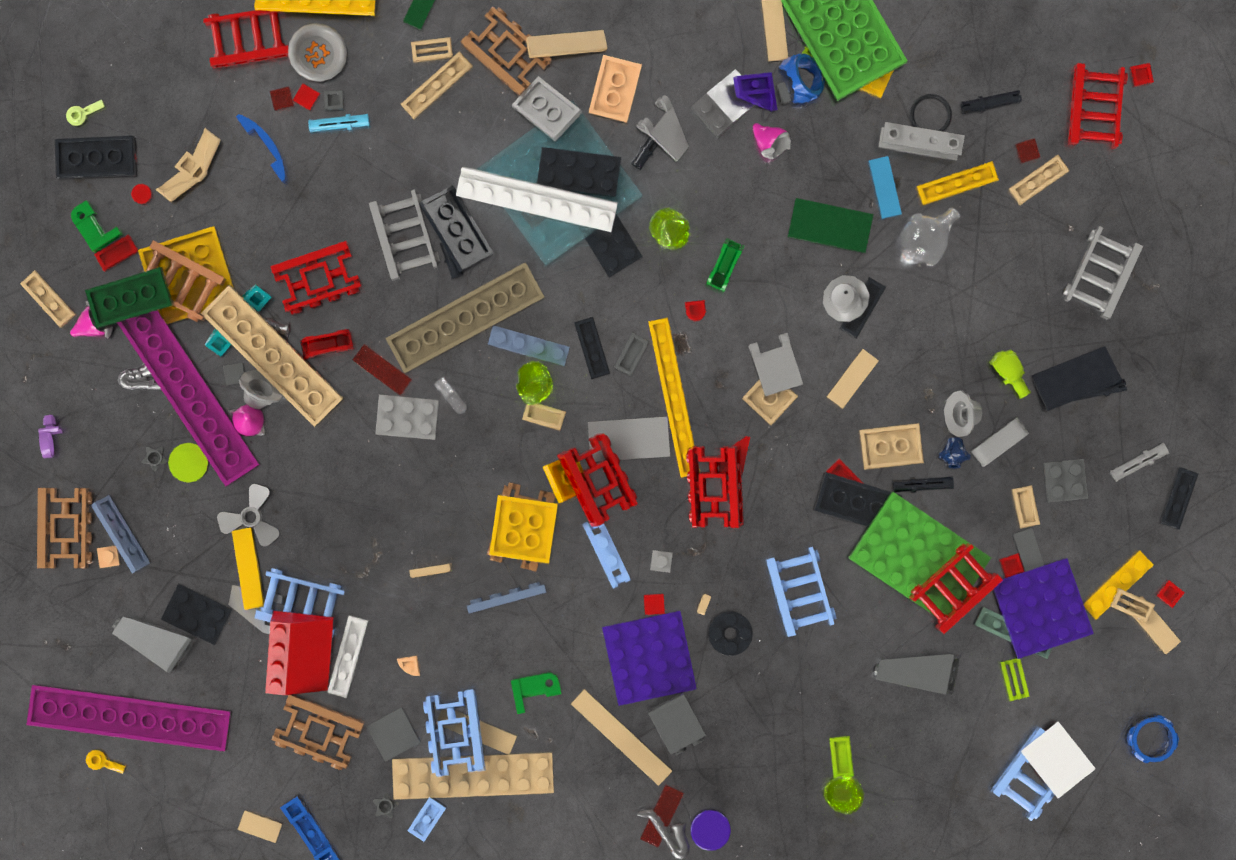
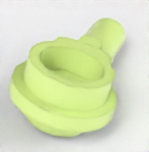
M99 100L85 108L73 106L66 113L67 121L74 126H79L85 122L87 115L105 107L102 100Z

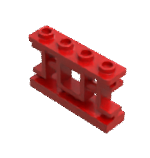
M347 241L270 266L276 282L286 280L291 298L282 300L287 313L291 312V315L302 312L304 307L310 306V308H315L322 305V301H336L340 299L342 294L347 293L350 296L359 293V289L363 288L359 276L356 275L349 278L343 260L352 257ZM344 252V255L337 257L340 265L338 268L329 270L326 261L318 263L319 260ZM306 265L305 268L299 269L302 277L300 281L292 283L289 274L280 275L281 273ZM324 267L329 285L311 291L305 273ZM343 275L346 284L354 282L353 285L328 293V290L335 288L332 279L334 277ZM305 287L308 297L313 295L317 296L315 298L294 305H290V303L298 301L295 294V290Z
M598 433L594 437L589 438L593 448L580 455L576 448H570L568 451H563L557 455L590 525L593 527H598L604 524V521H608L610 518L606 510L618 503L622 510H628L630 507L638 505L636 493L633 489H630L628 477L619 466L620 460L613 453L610 447L611 441L604 433ZM601 450L605 460L596 464L592 454ZM585 459L589 468L580 472L576 462ZM602 467L609 484L596 491L589 474ZM618 486L622 496L613 499L609 490ZM603 495L606 504L597 508L593 498Z
M740 445L721 447V456H705L704 446L689 448L686 454V461L689 463L690 470L687 473V481L690 483L688 500L691 503L689 520L692 522V527L708 526V517H724V527L739 528L744 525ZM728 460V472H718L717 462H726ZM699 462H709L710 472L699 473ZM706 478H722L723 496H707ZM730 500V511H719V502ZM701 502H711V511L701 513Z

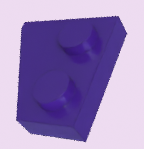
M772 72L733 77L737 98L771 112L778 110Z

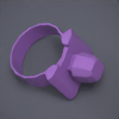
M46 415L43 418V425L46 428L38 429L42 457L50 458L54 457L52 435L63 433V429L55 426L56 420L53 415Z

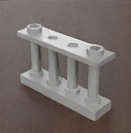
M885 122V126L881 128L878 148L957 161L958 155H962L965 135Z
M415 189L411 190L412 198L385 206H382V204L378 205L377 201L369 203L392 281L400 279L399 274L404 270L431 262L435 269L438 268L437 263L440 262L437 250L433 251L419 205L422 201L421 194H416ZM415 205L418 217L391 225L383 223L382 217L386 213ZM421 224L424 236L397 244L389 243L388 236L392 232ZM427 244L430 255L403 263H395L393 255L396 252Z
M1099 226L1096 230L1092 229L1088 237L1090 244L1072 283L1067 284L1063 294L1066 295L1064 300L1067 302L1073 296L1099 308V311L1102 312L1100 317L1108 320L1115 310L1143 246L1135 243L1132 247H1126L1100 235L1103 228ZM1098 242L1124 254V257H1126L1124 265H1118L1092 253L1096 243ZM1088 260L1116 272V275H1118L1116 283L1107 282L1085 272L1084 269ZM1080 278L1108 290V293H1110L1108 300L1101 301L1077 290L1076 287Z

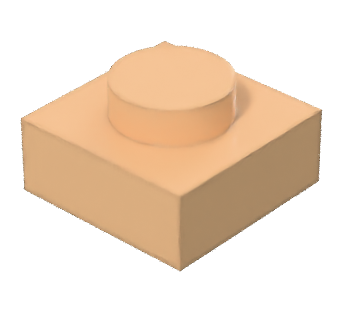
M116 546L97 548L100 568L121 565L119 551Z

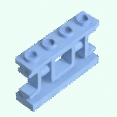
M474 689L458 692L459 702L441 704L439 695L426 696V701L423 702L425 714L428 713L429 721H426L427 733L431 734V741H428L429 752L433 753L434 761H431V770L437 777L450 775L448 765L467 763L469 773L486 771L476 691ZM464 698L467 700L470 725H467L466 717L456 718L455 708L465 707ZM433 703H435L436 710L447 709L448 720L437 721V730ZM462 723L464 742L446 744L443 726ZM469 738L472 739L475 765H472L471 757L461 758L460 747L470 746ZM438 742H440L442 750L452 749L453 760L442 761L443 769H441Z

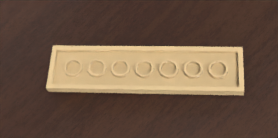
M231 285L201 313L314 427L343 399Z
M552 753L484 755L486 771L469 773L467 763L448 765L450 775L437 777L435 773H432L431 761H434L433 757L392 759L394 800L554 793ZM453 756L440 757L441 769H443L442 761L453 760ZM461 756V758L471 757L472 765H475L474 756Z

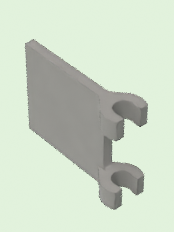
M788 333L778 336L782 347L760 353L757 342L748 346L765 396L803 385Z

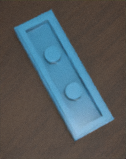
M889 156L869 160L881 218L901 215Z

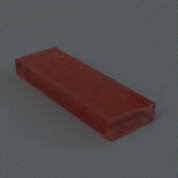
M365 344L352 359L400 396L412 381L411 378Z
M666 784L653 811L661 818L664 826L668 828L684 793ZM649 818L640 839L655 847H659L662 838Z

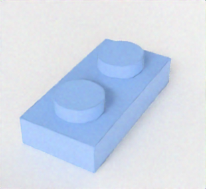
M429 797L409 827L408 832L424 842L446 807Z

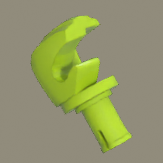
M1012 350L996 353L989 363L1005 379L1003 380L1004 384H1012L1020 399L1030 394L1031 391H1029L1022 379L1025 371L1017 354Z

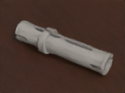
M1161 443L1149 451H1143L1142 455L1111 470L1110 473L1117 482L1148 464H1154L1155 460L1168 455L1169 451L1165 444Z

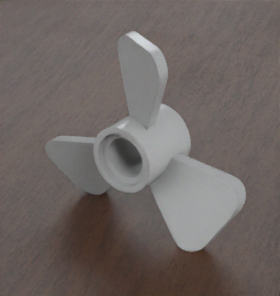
M252 484L249 487V507L243 509L241 514L219 513L217 520L221 532L228 534L241 525L254 528L260 545L269 546L280 535L279 530L263 522L262 513L259 510L270 495L269 489L258 484ZM250 511L256 514V520L253 523H249L246 519V515Z

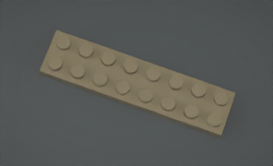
M525 262L385 339L403 372L407 373L545 297Z

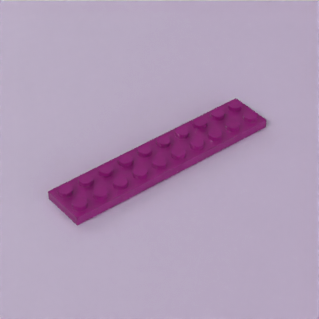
M156 310L117 322L225 487L258 466V461L235 429L233 423L159 311Z
M32 685L26 725L225 752L231 711Z

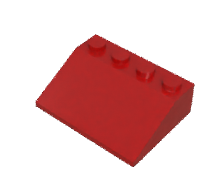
M273 611L270 621L265 693L293 695L328 691L334 617Z

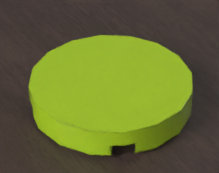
M193 443L180 444L174 448L168 461L169 469L173 476L187 483L201 479L209 466V461L200 447Z

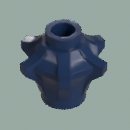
M949 438L945 449L939 454V458L945 460L949 464V468L957 469L961 467L964 461L970 460L971 455L966 451L963 439Z

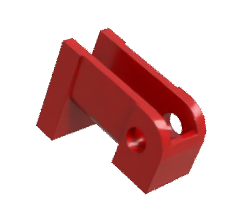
M349 329L318 336H308L300 340L305 360L312 359L320 354L335 351L339 353L354 349Z

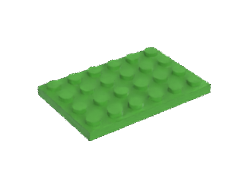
M781 0L782 5L837 101L907 63L905 55L873 0Z
M891 492L848 558L910 599L911 590L915 586L926 582L956 554L955 550L963 543L966 545L969 542L896 493ZM973 546L974 548L969 553L985 568L991 557ZM962 558L954 565L973 586L979 575L967 561ZM948 571L940 580L958 600L963 601L967 596V591ZM934 585L925 592L943 614L948 615L953 610L950 602ZM920 599L913 601L933 615Z

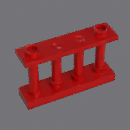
M254 10L223 16L219 14L208 15V18L203 19V22L206 26L211 25L216 53L214 57L209 58L210 66L214 69L288 57L289 46H285V43H282L278 14L284 12ZM270 16L274 37L273 48L265 49V46L262 44L258 17ZM239 20H251L255 45L253 51L246 52L243 49ZM231 22L235 46L234 54L226 55L223 52L219 27L221 23Z
M1083 63L1075 65L1068 145H1077L1079 140L1082 141V139L1112 141L1111 148L1116 149L1122 143L1123 132H1120L1123 87L1127 84L1128 79L1125 67L1119 68L1118 74L1089 72L1088 69H1085V64ZM1088 79L1117 82L1116 94L1086 91V89H1083L1084 81ZM1085 99L1115 102L1114 113L1085 111V109H1082V101H1085ZM1084 119L1113 121V133L1083 131L1080 128V122Z
M969 543L960 545L955 550L956 554L926 582L915 586L911 590L912 594L909 596L911 600L916 601L920 599L938 619V624L935 627L943 634L1003 581L997 573L988 574L969 553L974 548ZM962 558L982 578L981 581L983 583L977 588L973 587L954 566ZM948 571L967 591L968 597L963 601L958 600L940 580ZM933 585L953 606V610L948 615L943 614L925 594Z

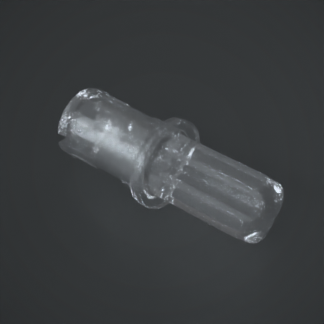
M444 377L434 384L445 397L444 400L448 401L458 414L467 409L466 404L457 395V390L454 391Z

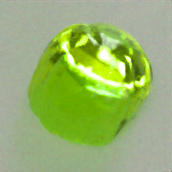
M663 208L652 215L649 222V231L658 244L670 250L680 249L686 245L689 238V223L681 213L674 209Z
M530 361L518 370L519 381L516 384V389L523 402L528 405H535L544 401L550 395L553 382L544 364L538 361Z
M840 775L827 782L824 787V798L834 811L848 815L858 811L862 806L864 791L861 784L853 777Z

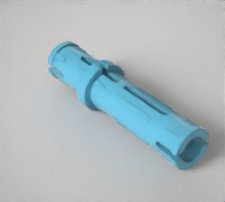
M346 114L343 117L308 120L310 132L344 128L352 130L353 127L370 126L368 114L353 116ZM328 123H337V124H331V125H320V124H328Z

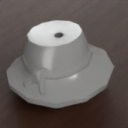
M842 275L832 280L825 289L823 296V305L828 315L837 321L850 322L860 317L868 307L869 292L864 282L854 276Z
M257 370L244 372L239 379L240 387L244 390V401L254 409H262L266 405L279 402L283 397Z
M963 390L953 392L945 404V423L950 433L957 437L968 436L973 430L974 425L978 424L982 418L980 404L970 399L969 395Z

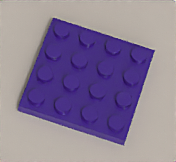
M1067 558L1005 578L993 589L1017 659L1094 634Z
M680 611L602 627L619 706L697 689Z

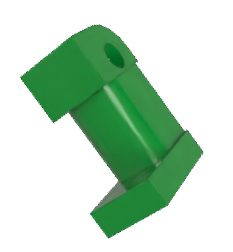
M85 200L72 210L71 219L92 252L97 253L124 234L118 227L105 233L95 218L98 214L90 202ZM84 213L85 217L80 219L81 214Z
M726 238L716 265L706 282L707 285L723 292L725 291L734 266L744 249V245Z
M543 673L511 680L517 714L526 712L523 698L546 694L547 697L562 694L559 679L554 673ZM546 680H552L553 685L547 686Z

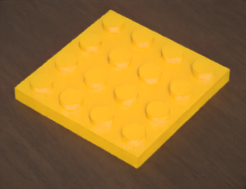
M215 226L159 243L226 279L223 286L217 284L216 287L214 286L200 314L229 285L234 288ZM150 246L138 250L144 271H146L154 256L152 254L154 250ZM166 256L164 259L161 258L156 267H162L165 276L172 260ZM183 265L177 270L168 287L173 301L177 298L189 275V268ZM201 274L199 278L196 277L182 306L193 310L207 284L205 282L206 277ZM174 305L158 310L167 325L188 319V313Z

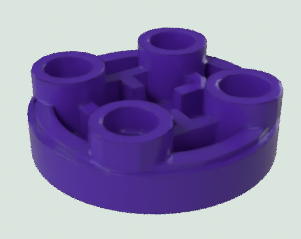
M705 810L692 820L690 831L692 839L697 846L704 850L713 851L720 849L727 843L731 828L729 821L722 813L715 810Z

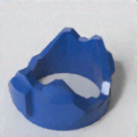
M797 54L783 60L779 68L787 71V76L792 78V88L794 89L793 103L803 104L818 98L824 89L825 83L824 76L814 59L808 54ZM798 67L807 69L814 74L813 84L810 89L802 81Z
M1157 715L1146 718L1130 728L1127 742L1133 749L1132 754L1144 763L1160 762L1170 757L1177 748L1179 741L1178 733L1175 732L1173 723L1167 718ZM1159 722L1168 731L1169 746L1162 756H1146L1137 745L1138 732L1147 723Z

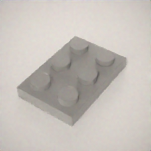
M539 76L512 104L516 111L554 141L582 113L581 109Z
M379 395L375 434L435 440L439 400Z

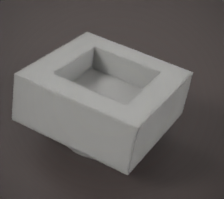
M653 550L650 570L670 573L673 553Z

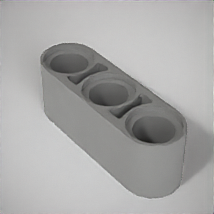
M1016 417L971 452L982 467H985L1027 436L1029 432L1019 418Z

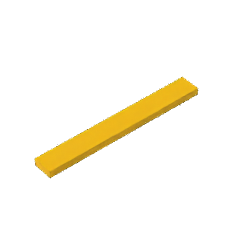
M668 318L649 321L648 323L681 477H686L688 471H690L689 463L686 461V454L689 448L695 445Z

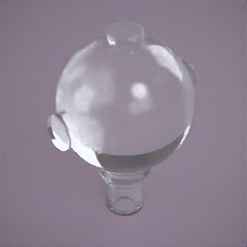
M949 208L944 214L937 215L936 217L922 216L921 214L912 215L910 221L901 232L900 243L903 250L901 252L903 258L907 261L912 260L917 263L935 265L947 249L950 227L960 218L958 211L954 208Z

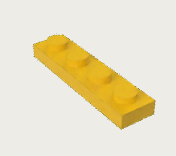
M1139 550L1083 603L1085 610L1097 620L1110 607L1113 597L1117 593V588L1127 591L1154 564Z

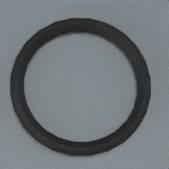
M925 94L919 97L911 107L910 119L912 125L920 128L914 118V111L918 103L926 98H935L940 100L948 111L946 124L937 130L945 131L952 119V110L949 103L943 97L936 94Z

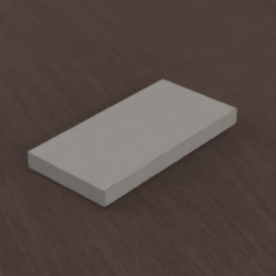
M667 417L588 422L589 438L594 437L598 433L607 435L611 441L610 447L619 460L670 457ZM601 450L592 454L595 462L605 460Z

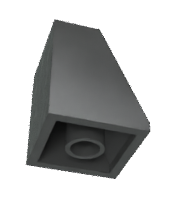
M683 692L648 710V714L670 754L675 753V755H679L686 751L685 747L692 743L695 746L704 741L703 737L706 734Z

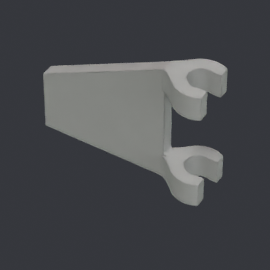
M663 95L654 103L658 108L665 111V114L653 127L652 122L645 117L636 126L639 130L648 134L675 161H678L689 145L670 99Z
M232 585L228 605L260 631L269 634L270 625H266V621L254 618L256 609L261 610V607L244 610L241 587ZM263 591L264 602H265L267 592H264V591ZM275 594L273 602L285 604L286 596Z

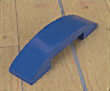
M238 114L236 116L249 135L255 131L258 133L277 160L270 166L283 183L287 182L285 164L273 140L258 124Z
M298 796L280 807L313 854L315 860H340L329 840Z

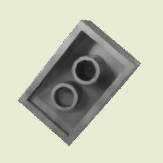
M736 69L691 107V110L717 138L755 106L736 97L733 77L741 76Z

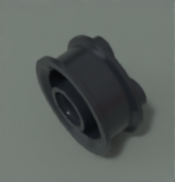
M724 612L716 616L711 622L708 635L710 643L716 651L723 655L734 656L744 652L749 647L753 631L750 622L742 614ZM726 629H735L736 637L731 640L725 637Z

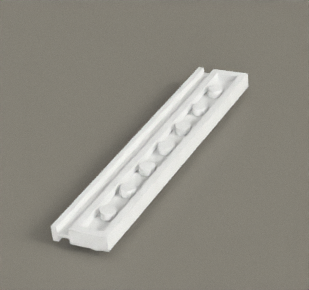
M467 167L461 168L456 196L609 232L612 231L618 205L617 202Z

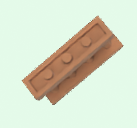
M153 240L150 248L154 250L152 253L154 256L146 271L155 269L161 258L164 259L165 256L172 259L170 262L171 266L165 276L169 287L177 270L182 265L189 268V275L173 304L187 312V317L195 322H198L199 319L204 321L206 318L199 315L214 286L216 287L217 284L223 286L226 279ZM201 274L207 278L205 281L207 284L193 310L182 306L196 277L199 278Z

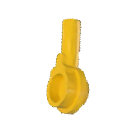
M93 750L86 756V764L93 770L105 767L122 774L125 771L126 766L107 760L105 754L100 750Z

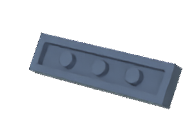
M494 325L488 341V345L565 366L570 347Z
M108 495L94 502L91 507L130 571L134 573L150 564L111 497Z
M540 582L529 584V589L522 591L518 587L509 590L507 595L502 596L501 592L489 595V600L482 601V598L470 600L471 604L467 605L468 613L546 593L545 585H540Z

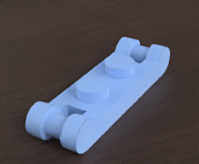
M588 521L583 523L582 525L612 588L618 587V584L624 581H630L631 579L605 524L598 526L601 533L594 536L592 530L598 527L591 526ZM619 569L621 574L614 577L612 571Z

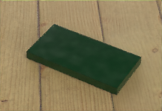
M796 198L788 238L865 254L874 214Z
M162 267L85 290L96 328L174 305Z

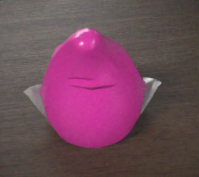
M758 123L753 125L757 145L764 157L775 159L786 149L790 150L792 138L787 131L779 127H764Z
M86 301L87 307L70 331L71 336L105 335L108 339L112 333L113 325L96 328L89 302Z
M246 404L238 409L229 410V416L232 418L233 425L240 435L262 436L265 434L263 425L264 415L261 409H254Z

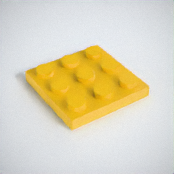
M498 495L489 555L549 564L558 504Z

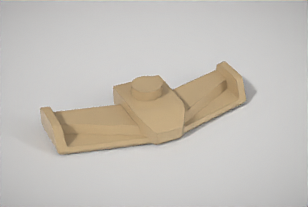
M205 128L193 156L186 152L175 165V168L180 172L157 188L156 191L172 202L197 182H201L208 174V167L221 140Z

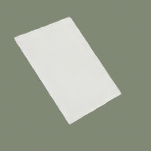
M1059 722L1021 751L1057 798H1060L1096 769Z

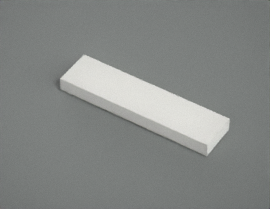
M349 615L327 693L347 698L368 620Z

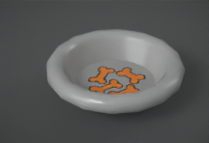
M312 23L302 26L294 33L289 42L288 56L292 67L299 75L308 80L321 82L332 79L341 72L346 63L347 48L344 39L337 30L327 24Z

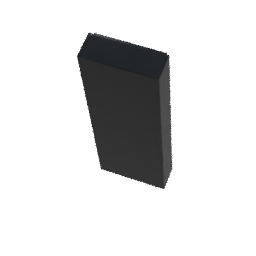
M870 277L865 283L869 292L868 307L860 317L850 322H843L839 328L856 339L886 289V286Z
M590 317L574 322L591 380L609 375L610 371L594 318Z
M1182 467L1178 468L1160 524L1180 530L1199 473Z

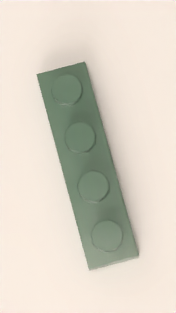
M982 607L974 625L1011 642L1003 616ZM1052 648L1035 654L1048 659Z

